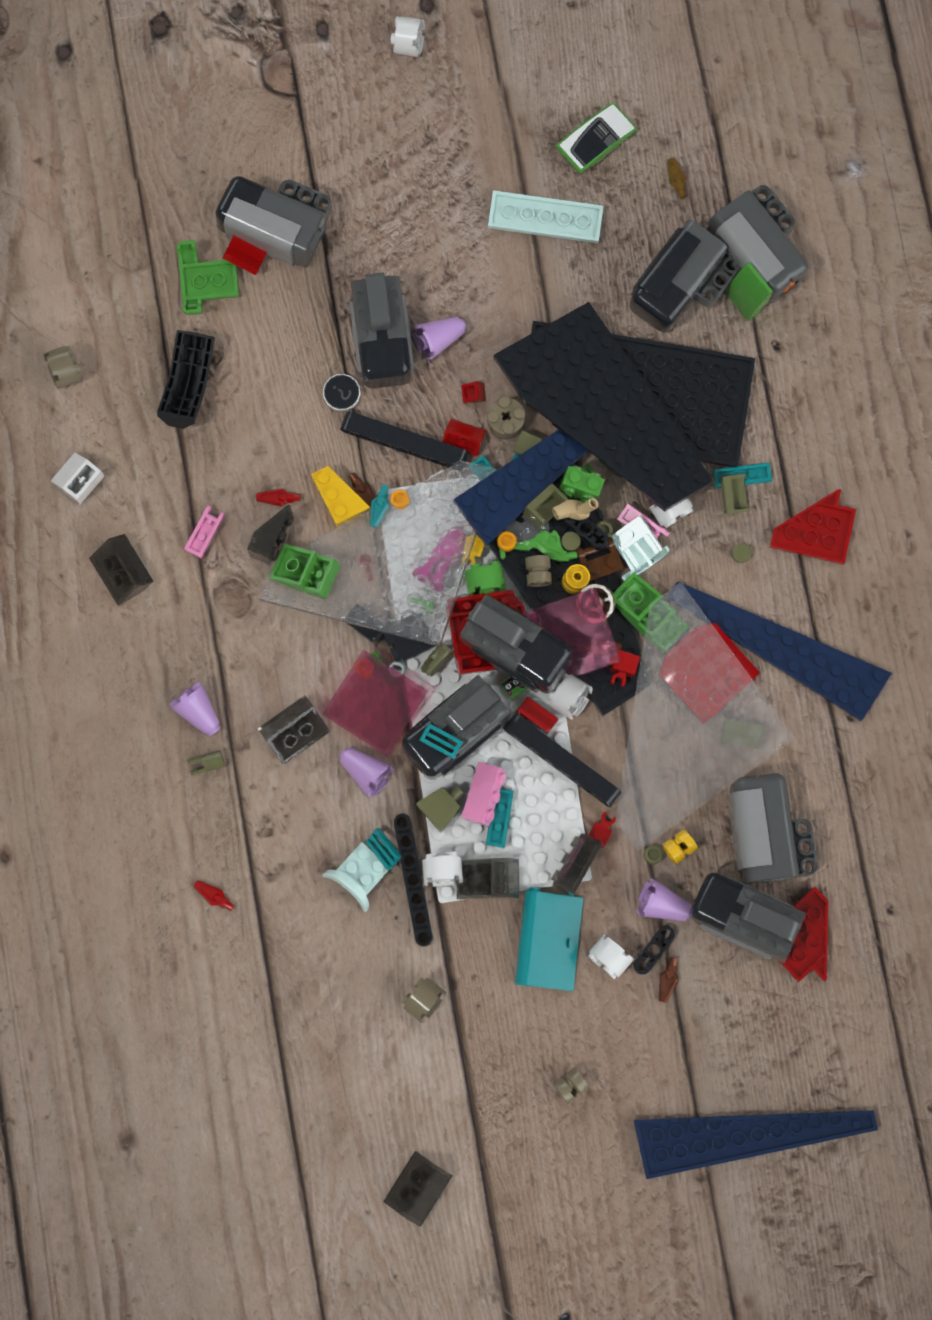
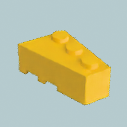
M329 466L311 474L312 480L337 529L370 513L371 508Z

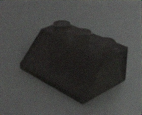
M125 534L107 539L89 557L118 606L143 592L154 582Z
M305 695L258 728L283 765L330 732Z
M583 833L579 837L575 835L570 844L573 849L570 854L565 853L561 860V863L564 865L560 871L556 869L551 878L554 881L552 886L572 897L603 843Z
M415 1151L383 1202L407 1220L421 1227L453 1175Z

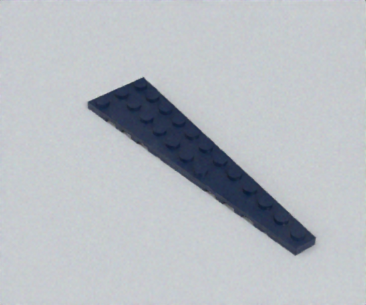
M557 430L454 498L453 502L487 547L507 526L517 519L530 502L551 483L554 484L565 473L568 466H573L588 450L576 441L571 440L560 430Z
M678 581L667 596L668 600L706 624L716 623L728 638L860 722L892 674L889 671Z
M874 1110L633 1120L646 1179L878 1130Z

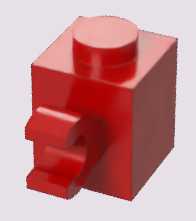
M621 650L611 654L609 665H611L610 671L617 674L611 677L610 684H614L615 679L619 678L621 680L620 687H623L626 683V676L632 678L635 675L640 656Z

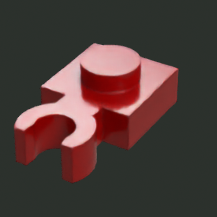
M607 812L602 814L601 824L595 822L586 839L601 848L605 847L613 832L608 827L616 821V817H613L612 821L607 822L605 820Z

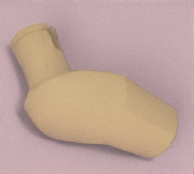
M590 498L586 502L566 500L553 507L552 512L556 520L563 518L583 520L589 517L591 511L598 508L599 503L595 498Z

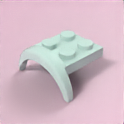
M642 516L637 517L611 536L616 549L631 569L630 572L622 576L623 581L633 572L637 575L665 557L670 551L668 546L662 547Z
M361 842L337 870H327L322 876L332 879L344 887L359 902L363 911L367 912L369 901L366 896L389 870L384 867L374 852Z

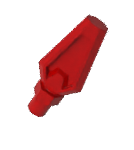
M280 488L257 493L256 501L282 507L286 503L301 501V495L286 492Z
M199 880L194 884L193 887L211 906L219 905L221 908L225 907L229 911H232L235 905L229 901V898L224 896L222 889Z

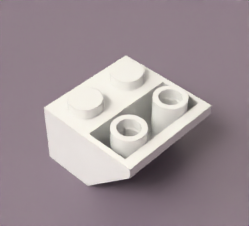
M74 453L53 477L51 482L81 505L102 480L104 474L86 458Z

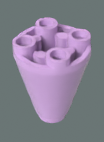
M200 681L182 692L179 698L177 697L169 703L176 713L203 734H207L208 737L221 728L205 688Z

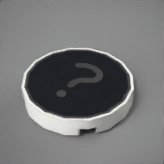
M336 374L330 377L323 388V397L326 404L331 409L339 412L354 408L361 396L360 386L357 381L346 374Z

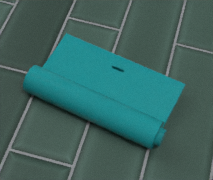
M529 887V891L525 890L515 985L573 991L583 898L540 892L541 888Z

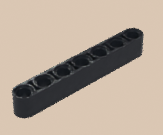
M346 411L340 430L346 434L456 471H463L469 452L464 449L350 411Z
M514 713L504 726L503 730L607 807L611 808L621 795L622 791L518 714Z
M398 814L394 819V828L399 853L402 856L400 860L415 941L419 946L427 947L432 943L433 937L412 823L408 815ZM399 819H407L408 825L405 828H400L397 825ZM409 837L412 841L411 845L403 847L401 845L402 838ZM412 856L415 858L413 866L405 865L404 860L406 857ZM411 875L419 878V882L416 885L408 883V878ZM415 894H419L422 897V902L418 905L411 902V898ZM419 913L424 914L426 917L423 924L415 922V916ZM421 933L429 935L430 939L427 943L419 942L418 936Z

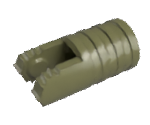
M440 642L424 664H422L421 672L431 677L434 676L454 652L444 643Z
M221 750L187 759L188 764L203 762L204 765L190 771L191 776L225 767Z

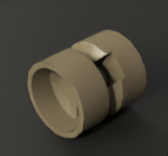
M536 555L525 558L526 570L529 571L526 575L527 586L542 587L551 585V572L548 571L551 568L550 557Z
M576 1067L566 1073V1078L561 1077L553 1083L567 1104L577 1098L576 1094H583L590 1088Z

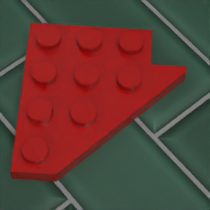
M838 489L775 527L769 548L844 565L856 509L838 505L841 489Z
M814 886L794 905V908L805 912L806 916L785 964L778 961L798 983L812 970L823 982L827 980L828 899Z

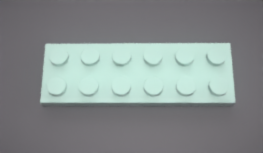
M493 190L488 228L598 243L604 206Z

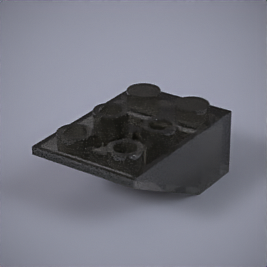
M291 505L285 506L254 532L247 548L251 558L269 565L273 561L276 562L280 553L278 551L280 543L284 544L287 537L286 529L288 526H292L295 518Z
M519 859L461 860L463 882L459 883V880H456L457 899L519 898Z

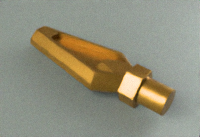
M674 157L667 160L669 184L675 188L680 199H685L687 197L685 192L687 178Z

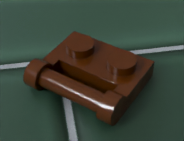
M612 537L608 538L607 548L609 554L593 560L586 561L585 556L599 552L593 547L576 550L579 563L585 566L590 573L589 582L624 569Z

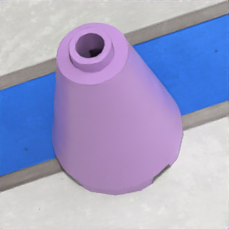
M458 317L416 324L412 327V330L415 329V333L412 336L419 353L424 352L426 355L424 359L429 361L465 333L466 325L463 319Z
M352 747L349 749L345 748L339 756L342 766L369 798H371V795L376 796L388 783L386 780L387 776H392L394 769L391 765Z
M650 878V882H646L638 899L641 902V906L636 908L638 915L676 921H686L691 918V903L652 878Z

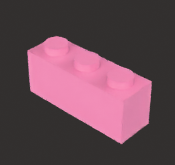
M478 762L461 816L463 819L489 827L490 822L494 818L495 806L500 799L501 787L506 780L505 770L497 766Z

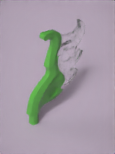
M522 515L523 523L513 521L505 528V531H509L516 536L517 541L514 550L530 551L535 548L543 555L549 556L550 560L557 562H568L570 559L578 558L576 551H564L558 533L555 530L549 533L548 522L541 529H537ZM499 549L500 559L504 560L505 551Z

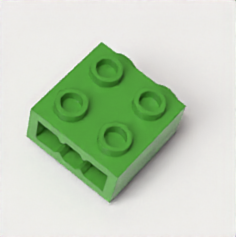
M568 466L562 477L559 490L569 500L572 498L581 502H586L590 498L597 500L605 479L601 478L597 473L590 472L589 474L584 472L578 466Z

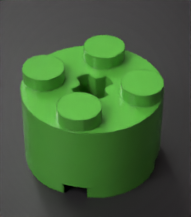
M498 561L491 562L487 566H482L480 563L470 566L471 569L465 570L464 575L468 596L493 593L496 590L498 592L506 590L502 566H500Z

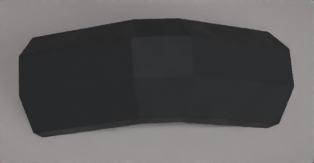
M177 330L170 372L157 410V417L168 426L184 429L195 424L206 389L215 337Z

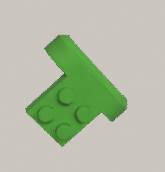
M195 240L180 241L176 248L180 269L182 311L187 315L202 314V301L239 297L236 265L227 260L198 263Z

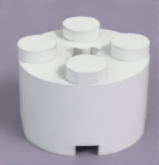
M396 16V31L391 35V44H394L393 52L419 57L418 54H421L424 44V36H422L421 29L425 30L424 20Z
M686 499L665 512L657 505H652L649 509L660 526L667 528L677 522V516L683 518L691 513L693 505L689 499Z
M566 673L560 681L561 684L558 688L550 693L549 699L552 700V708L572 720L573 715L577 717L587 705L589 699L586 697L588 693L592 694V687L574 675Z
M447 852L445 856L427 854L426 859L422 861L425 886H428V882L432 883L433 887L455 885L454 881L459 880V883L463 882L461 857L457 856V852Z
M605 934L592 947L588 955L591 961L598 967L603 965V969L614 980L616 977L619 978L634 960L630 955L625 954V950Z

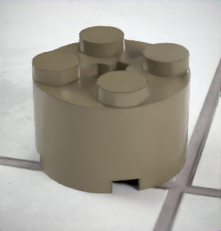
M62 346L43 353L45 361L48 362V370L57 389L78 382L81 379L77 362L73 363V353L70 346Z
M501 397L491 404L487 413V425L493 436L503 440L517 437L523 430L525 411L518 401L508 397ZM503 417H509V420L503 421Z
M421 977L414 986L416 988L412 994L408 993L402 1003L405 1004L403 1009L419 1022L424 1023L423 1018L425 1016L429 1018L443 1001L440 999L441 995L446 996L447 992L429 978L424 980Z

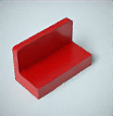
M233 235L222 258L256 275L267 252Z
M450 419L442 442L464 449L471 455L478 456L486 430Z
M528 696L516 710L518 715L546 735H548L559 719Z

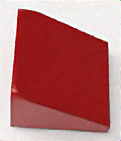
M475 381L461 385L464 404L486 401L484 383Z

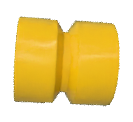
M581 564L570 566L562 577L563 588L571 594L580 593L589 583L590 573L588 569Z
M685 829L674 835V840L670 838L661 845L665 853L676 865L685 859L686 854L691 855L698 849L697 844Z

